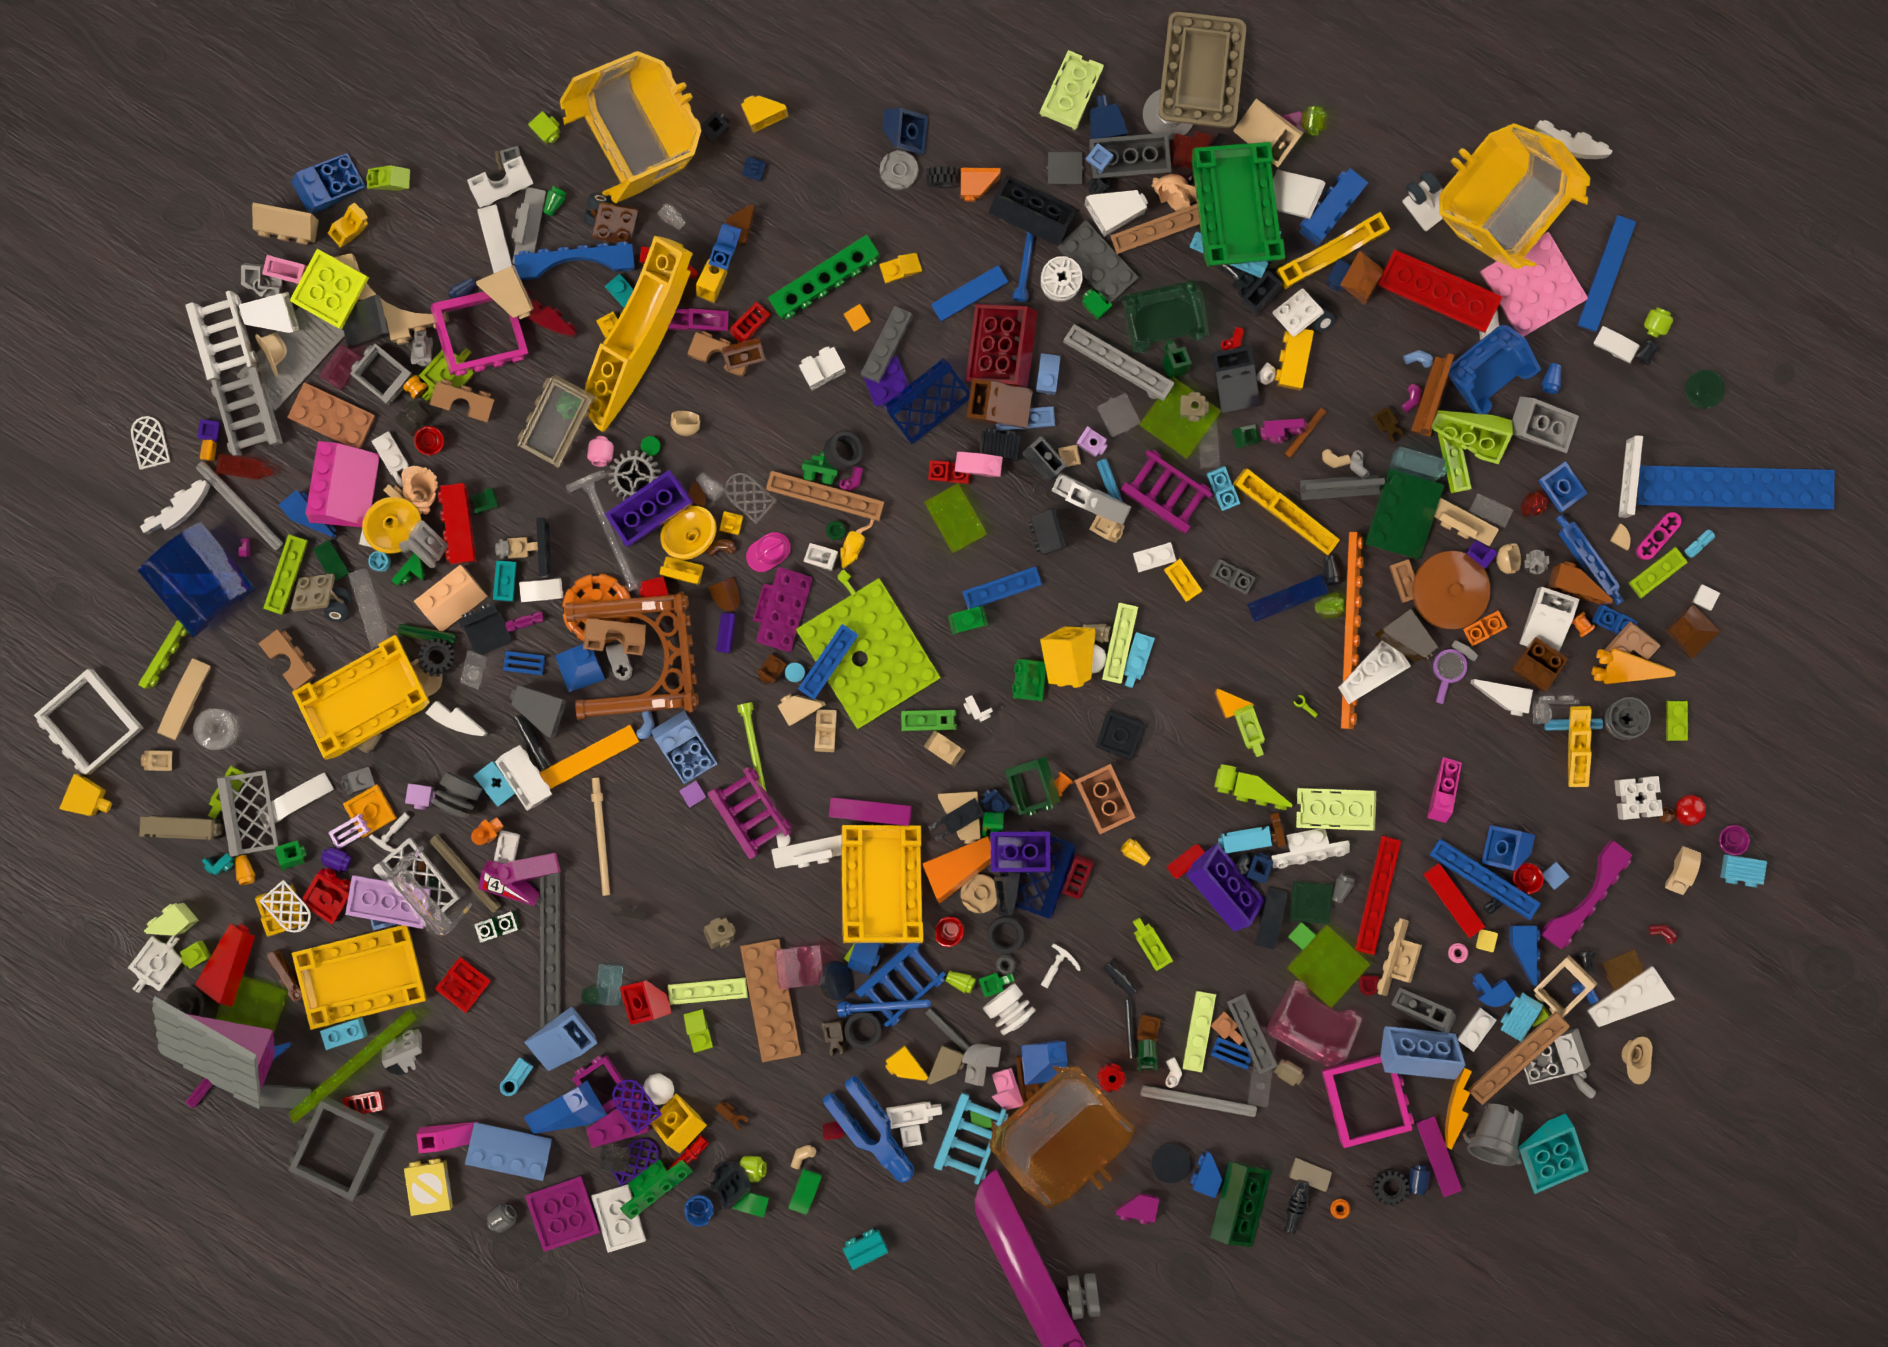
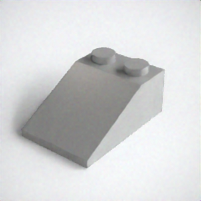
M1520 397L1512 419V436L1567 453L1579 416L1534 398Z

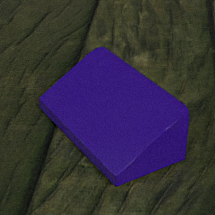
M721 614L716 646L717 652L731 653L736 620L735 614Z

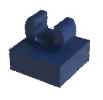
M747 156L741 175L761 182L766 162Z

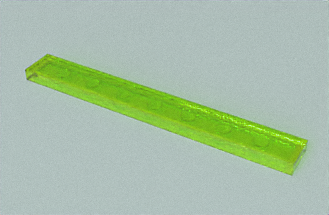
M411 1009L404 1012L288 1113L292 1122L295 1124L415 1021L417 1019L415 1013Z

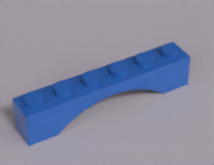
M617 242L616 246L602 243L597 244V247L589 248V245L577 246V249L572 250L569 247H560L558 251L551 252L550 249H540L538 253L519 251L518 255H514L515 268L521 281L537 280L552 267L575 260L596 262L610 268L614 272L635 271L633 247L628 242Z

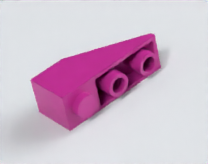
M1442 758L1427 818L1447 823L1453 813L1462 762Z
M474 1122L420 1127L417 1132L419 1153L438 1152L468 1145Z

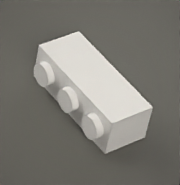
M520 745L504 753L495 761L527 811L546 801L552 795L549 785L543 781L539 770L533 766L527 752Z

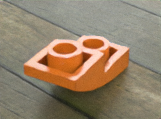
M1499 610L1463 630L1471 645L1474 646L1508 628Z

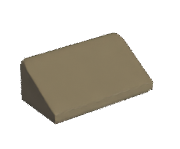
M1295 1158L1288 1176L1294 1180L1307 1181L1309 1186L1326 1192L1332 1172Z

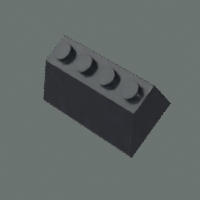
M1007 175L996 193L988 213L1059 247L1077 209Z

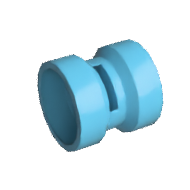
M375 551L369 556L368 563L372 569L384 572L390 568L391 558L386 553Z

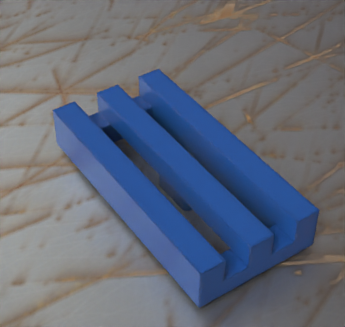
M505 651L503 670L543 675L545 656ZM510 656L540 659V663L511 660ZM509 663L539 667V671L509 667Z
M1217 1037L1210 1054L1213 1057L1247 1070L1252 1060L1248 1048ZM1221 1042L1249 1054L1246 1057L1218 1045ZM1220 1050L1232 1056L1243 1059L1246 1062L1245 1064H1243L1231 1058L1216 1053V1051Z

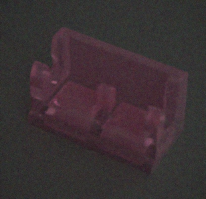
M340 344L319 377L341 390L351 376L352 366L356 361H361L362 358Z

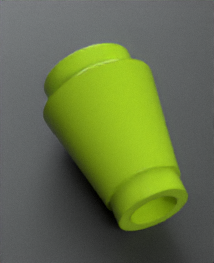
M949 971L946 982L964 994L966 992L971 994L976 979L972 978V975Z

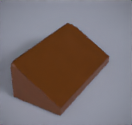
M760 338L722 348L728 370L766 360Z

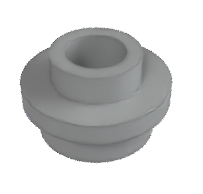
M499 539V543H495L496 555L500 556V559L509 554L508 541H503V539Z

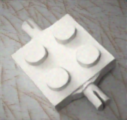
M172 935L167 943H163L156 937L151 936L130 964L128 969L139 978V981L132 988L137 993H140L145 984L151 985L158 991H162L182 964L181 956L173 949L178 940H180L176 935Z

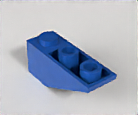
M298 490L294 491L279 504V507L290 520L333 538L338 537L334 533L336 528L333 525L309 522L306 515L309 496L304 491L302 493Z
M1509 925L1510 947L1530 984L1537 986V981H1540V970L1537 969V961H1540V950L1537 949V941H1540V931L1534 925Z

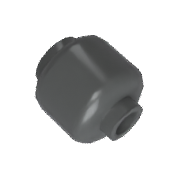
M497 1205L487 1214V1226L491 1231L504 1233L516 1223V1211L511 1205Z

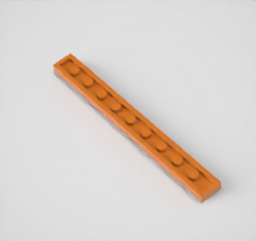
M1349 532L1343 682L1359 665L1357 647L1360 645L1358 627L1361 625V616L1358 613L1359 607L1362 605L1359 589L1362 588L1363 584L1360 568H1363L1361 549L1364 548V537L1358 532ZM1343 694L1341 728L1354 729V725L1357 723V714L1354 713V709L1358 699L1348 704Z

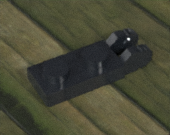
M973 798L941 817V820L928 828L931 831L938 828L941 824H945L948 830L939 833L935 837V840L939 841L985 814L977 800Z

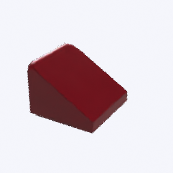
M837 1121L823 1124V1137L825 1141L844 1137V1131Z

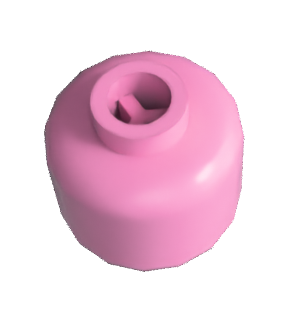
M598 436L589 442L587 458L594 466H607L613 459L614 445L608 441L607 437Z

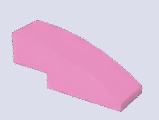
M267 255L262 274L299 284L308 266Z

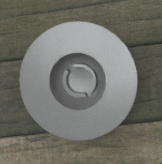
M1161 89L1150 95L1144 105L1143 120L1145 126L1151 134L1168 133L1169 140L1179 139L1189 132L1193 124L1169 122L1160 118L1158 110Z

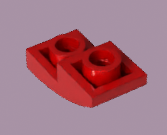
M930 460L928 480L970 484L971 474L956 472V463Z

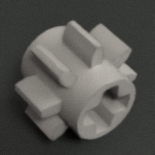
M1533 550L1526 554V560H1524L1525 568H1529L1530 573L1541 574L1544 570L1548 569L1549 556H1544V551Z

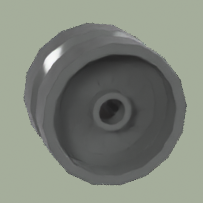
M1095 1272L1084 1274V1287H1081L1078 1275L1067 1276L1069 1307H1071L1073 1320L1083 1319V1306L1086 1305L1090 1318L1100 1317Z

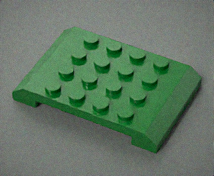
M1271 142L1193 149L1192 166L1203 253L1207 267L1285 259L1283 239H1280L1271 162H1273Z

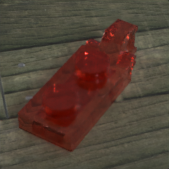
M219 454L216 473L261 480V475L272 477L273 469L263 467L264 462L259 460Z

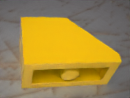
M905 1045L886 1059L887 1065L885 1067L891 1075L895 1073L897 1077L924 1081L928 1079L926 1072Z

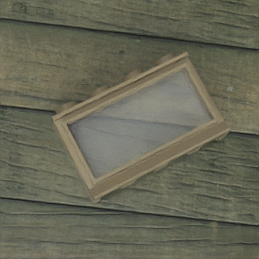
M554 375L546 379L543 385L545 390L542 395L537 397L534 403L536 408L534 412L528 415L526 419L528 425L525 430H521L518 436L520 441L517 446L560 468L565 463L563 461L565 455L572 448L571 443L574 437L581 430L579 427L582 421L589 414L588 409L591 403L597 397Z

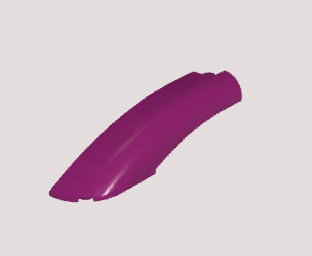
M997 1169L993 1170L979 1185L974 1201L976 1216L1041 1346L1086 1347Z

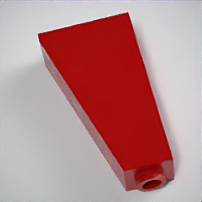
M230 923L195 983V986L216 1002L232 1007L255 939V936L249 932L250 929L243 924L237 926Z

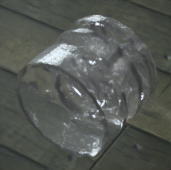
M208 709L202 712L196 718L193 726L197 742L210 750L229 749L239 741L242 734V724L239 717L226 709ZM213 726H218V727H219V728H217V732H218V733H213V732H212V731L214 730V727H213Z

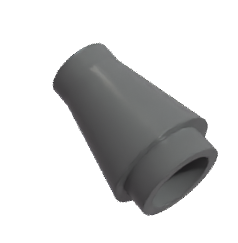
M1340 873L1339 877L1336 878L1332 900L1343 904L1345 898L1355 885V879L1347 874Z

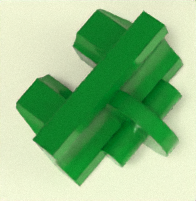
M823 450L820 456L813 454L812 460L805 459L802 465L805 480L814 481L816 472L823 473V483L832 484L838 473L837 469L828 464Z

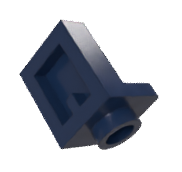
M988 789L981 795L983 800L980 802L989 812L1004 813L1010 807L996 789L992 791Z

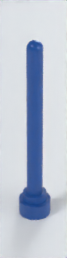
M1027 232L1019 286L1013 292L1012 298L1014 301L1028 302L1029 297L1026 285L1034 235H1031L1029 232Z
M930 1000L851 1004L848 1001H839L837 1010L839 1017H848L852 1012L930 1007L931 1002Z

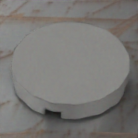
M893 151L887 154L880 164L881 179L892 189H906L913 185L918 177L917 161L906 151Z

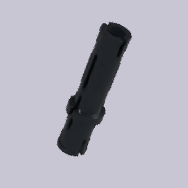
M521 714L513 718L530 750L529 754L535 759L539 770L542 771L551 766L543 751V745L539 744L526 717Z

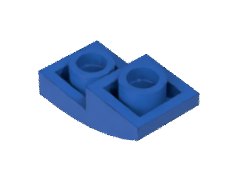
M1599 604L1592 623L1618 635L1630 621L1637 625L1638 621Z

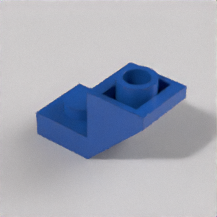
M722 223L708 264L728 270L740 237L741 228Z

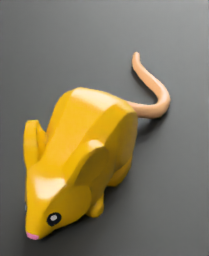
M871 519L869 525L848 533L843 548H840V560L843 569L858 559V554L863 548L865 541L861 533L871 528L874 520Z

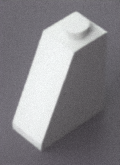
M289 292L239 305L240 318L246 325L288 333L300 330L292 302L290 301Z

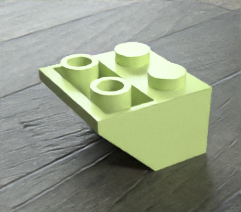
M185 903L169 904L162 910L163 915L158 918L154 917L147 923L148 928L144 931L146 934L175 936L184 934L199 920Z

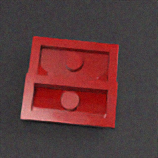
M459 957L435 990L466 1014L491 980Z

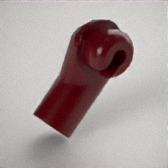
M1668 925L1648 926L1650 936L1662 935L1668 944L1676 942L1677 934Z

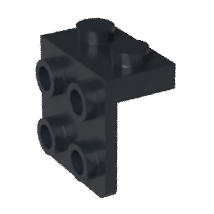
M491 603L479 607L480 611L476 613L469 611L461 615L462 619L458 620L461 628L465 629L474 653L477 656H481L512 641L498 606H491Z

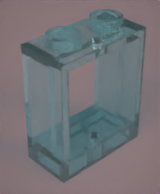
M1400 446L1394 450L1389 468L1435 482L1441 476L1444 477L1447 465H1444L1445 459Z

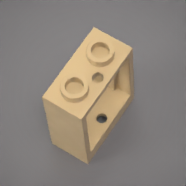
M1568 955L1534 989L1536 992L1535 997L1542 1003L1546 1002L1550 1006L1549 1010L1551 1013L1556 1011L1563 1018L1597 985V982ZM1564 966L1586 987L1565 1009L1543 989Z

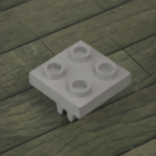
M419 1028L408 1030L403 1035L397 1038H389L382 1043V1063L385 1068L398 1063L405 1073H408V1066L413 1070L416 1069L415 1055L422 1053V1034Z

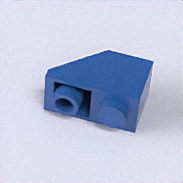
M1205 1151V1154H1201L1198 1159L1197 1165H1199L1197 1173H1193L1190 1183L1193 1190L1215 1198L1222 1178L1211 1153Z

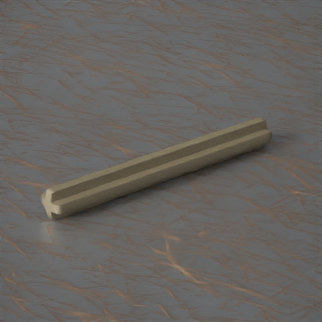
M437 834L432 837L430 843L487 908L492 913L496 912L501 907V904L491 893L478 889L479 879L440 835Z

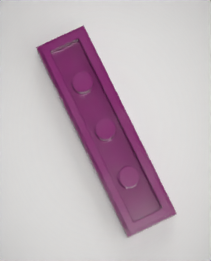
M1435 1116L1415 1122L1442 1196L1447 1197L1462 1191Z

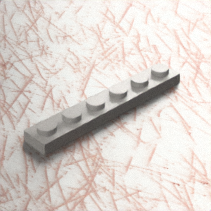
M1075 324L1064 338L1063 342L1162 401L1166 399L1174 386V382Z

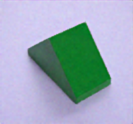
M984 811L982 839L988 836L990 841V832L1003 831V813Z

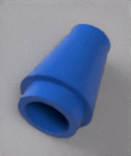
M1556 363L1550 364L1541 384L1544 392L1557 394L1558 390L1561 389V365Z

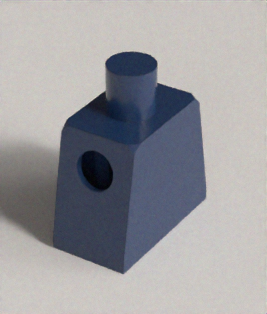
M1107 95L1096 97L1097 107L1090 109L1089 113L1090 139L1127 136V128L1118 105H1109Z

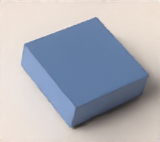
M1554 862L1542 873L1545 881L1553 890L1569 878L1557 862Z

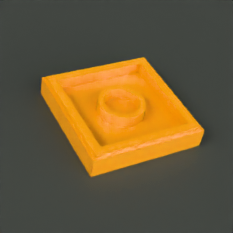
M378 784L343 804L351 819L362 814V819L366 820V826L371 831L361 836L362 838L397 819ZM358 821L354 822L355 826L359 824Z

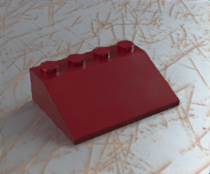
M975 304L966 382H972V379H980L1028 388L1038 311L1027 306Z

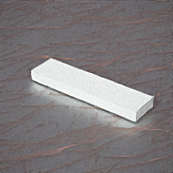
M497 205L477 209L493 272L497 273L513 266Z

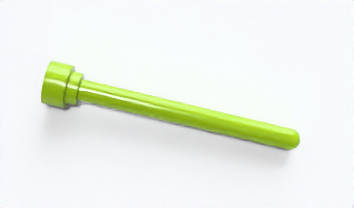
M752 702L737 705V709L744 719L753 768L757 771L760 777L758 780L766 791L751 719L752 710H754Z

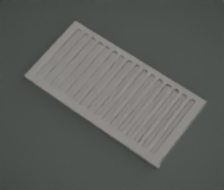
M302 307L295 311L300 330L290 333L276 332L287 348L285 358L276 366L278 377L275 376L263 350L260 349L256 353L258 358L256 365L257 368L262 369L271 404L275 411L345 337L343 329L333 326ZM247 364L237 374V378L244 379L248 377V369L250 367Z

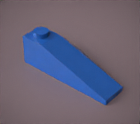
M585 1081L524 1116V1119L533 1134L590 1125L607 1114L588 1081Z

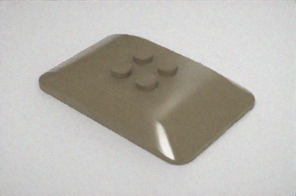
M1185 12L1171 14L1168 21L1158 110L1161 119L1169 122L1219 128H1231L1235 125L1246 36V25L1242 20Z

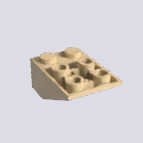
M1255 99L1233 130L1248 144L1271 142L1273 162L1271 163L1277 167L1282 164L1303 135L1302 131L1258 99Z

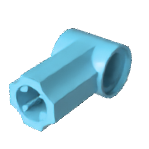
M519 1057L506 1078L501 1082V1093L506 1096L516 1094L534 1066ZM507 1081L514 1083L515 1089L513 1092L505 1090V1083Z

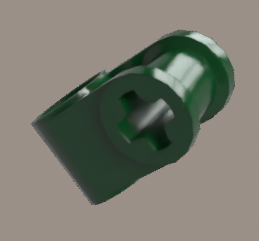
M1149 1039L1140 1041L1138 1044L1137 1072H1141V1070H1154V1072H1157L1156 1042Z

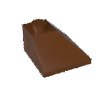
M1691 604L1664 630L1691 659L1720 633L1715 625L1694 604Z

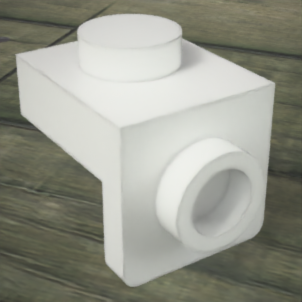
M973 696L965 698L966 703L963 705L968 715L972 713L974 719H979L980 722L991 717L989 713L993 712L992 708L980 713Z

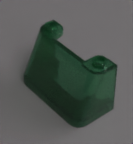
M1187 281L1128 294L1121 298L1133 352L1143 353L1151 346L1150 343L1188 335L1194 340H1201L1205 336L1210 335L1203 293L1196 281Z

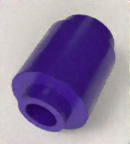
M329 847L328 850L325 849L320 860L323 861V866L339 872H346L352 857L348 856V853Z

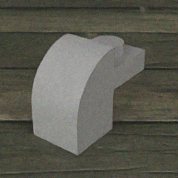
M974 1044L969 1047L962 1059L963 1063H967L965 1082L984 1086L986 1066L998 1067L1001 1047L989 1044Z

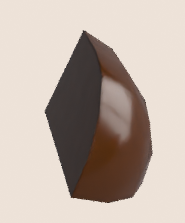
M734 577L708 587L712 598L721 609L734 611L738 608L740 593Z

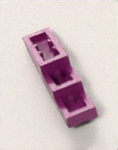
M831 797L829 817L910 826L912 806Z

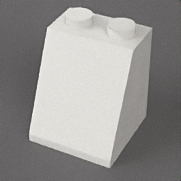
M1137 190L1089 195L1085 200V206L1103 237L1110 235L1144 215L1147 208L1146 204H1148L1145 196L1142 193L1139 194Z

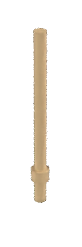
M592 778L593 794H591V799L594 802L602 896L610 895L602 801L604 800L600 789V778Z

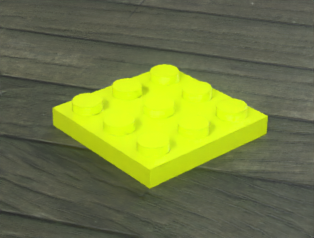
M317 249L290 301L333 326L342 329L369 277Z

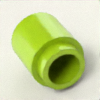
M1221 764L1220 769L1217 771L1214 786L1218 788L1217 792L1229 794L1230 790L1234 791L1237 777L1236 767Z

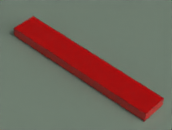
M1381 836L1355 951L1375 955L1401 840Z

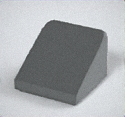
M519 146L500 151L502 165L521 156Z

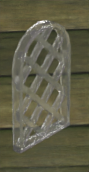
M734 474L725 483L724 490L728 499L755 524L777 501L755 482L753 478L746 474ZM735 476H743V482H736ZM745 476L749 478L751 482H745ZM743 484V492H736V485ZM745 484H753V491H746ZM755 484L763 491H755ZM727 485H733L734 492H727ZM755 493H763V500L756 501ZM765 493L773 500H765ZM736 494H743L744 501L737 502ZM746 494H753V501H746ZM729 495H734V501L729 497ZM766 502H772L766 509ZM746 503H754V510L747 511ZM756 503H763L764 510H756ZM737 504H744V510ZM763 512L757 519L756 513ZM747 513H754V519Z

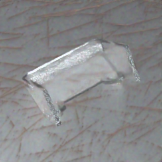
M421 846L397 863L387 875V883L430 934L443 937L452 931L471 908L472 904H466L448 917L442 912L406 870L424 850L423 846Z

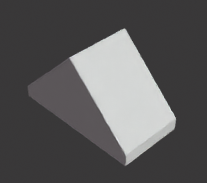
M810 543L804 562L833 571L839 553L838 551Z

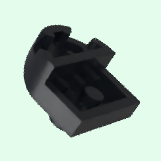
M721 1161L714 1167L713 1173H715L714 1181L711 1182L712 1192L719 1193L724 1209H731L752 1189L747 1172L739 1163Z

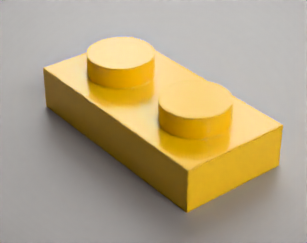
M1181 559L1164 569L1185 602L1202 592V589Z

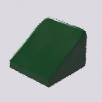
M1255 424L1232 430L1237 449L1260 443Z

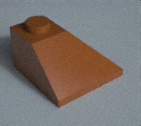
M1359 251L1340 286L1366 305L1384 270L1363 252Z

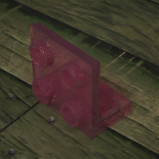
M820 945L775 950L779 989L820 985L819 981L823 973L821 972Z

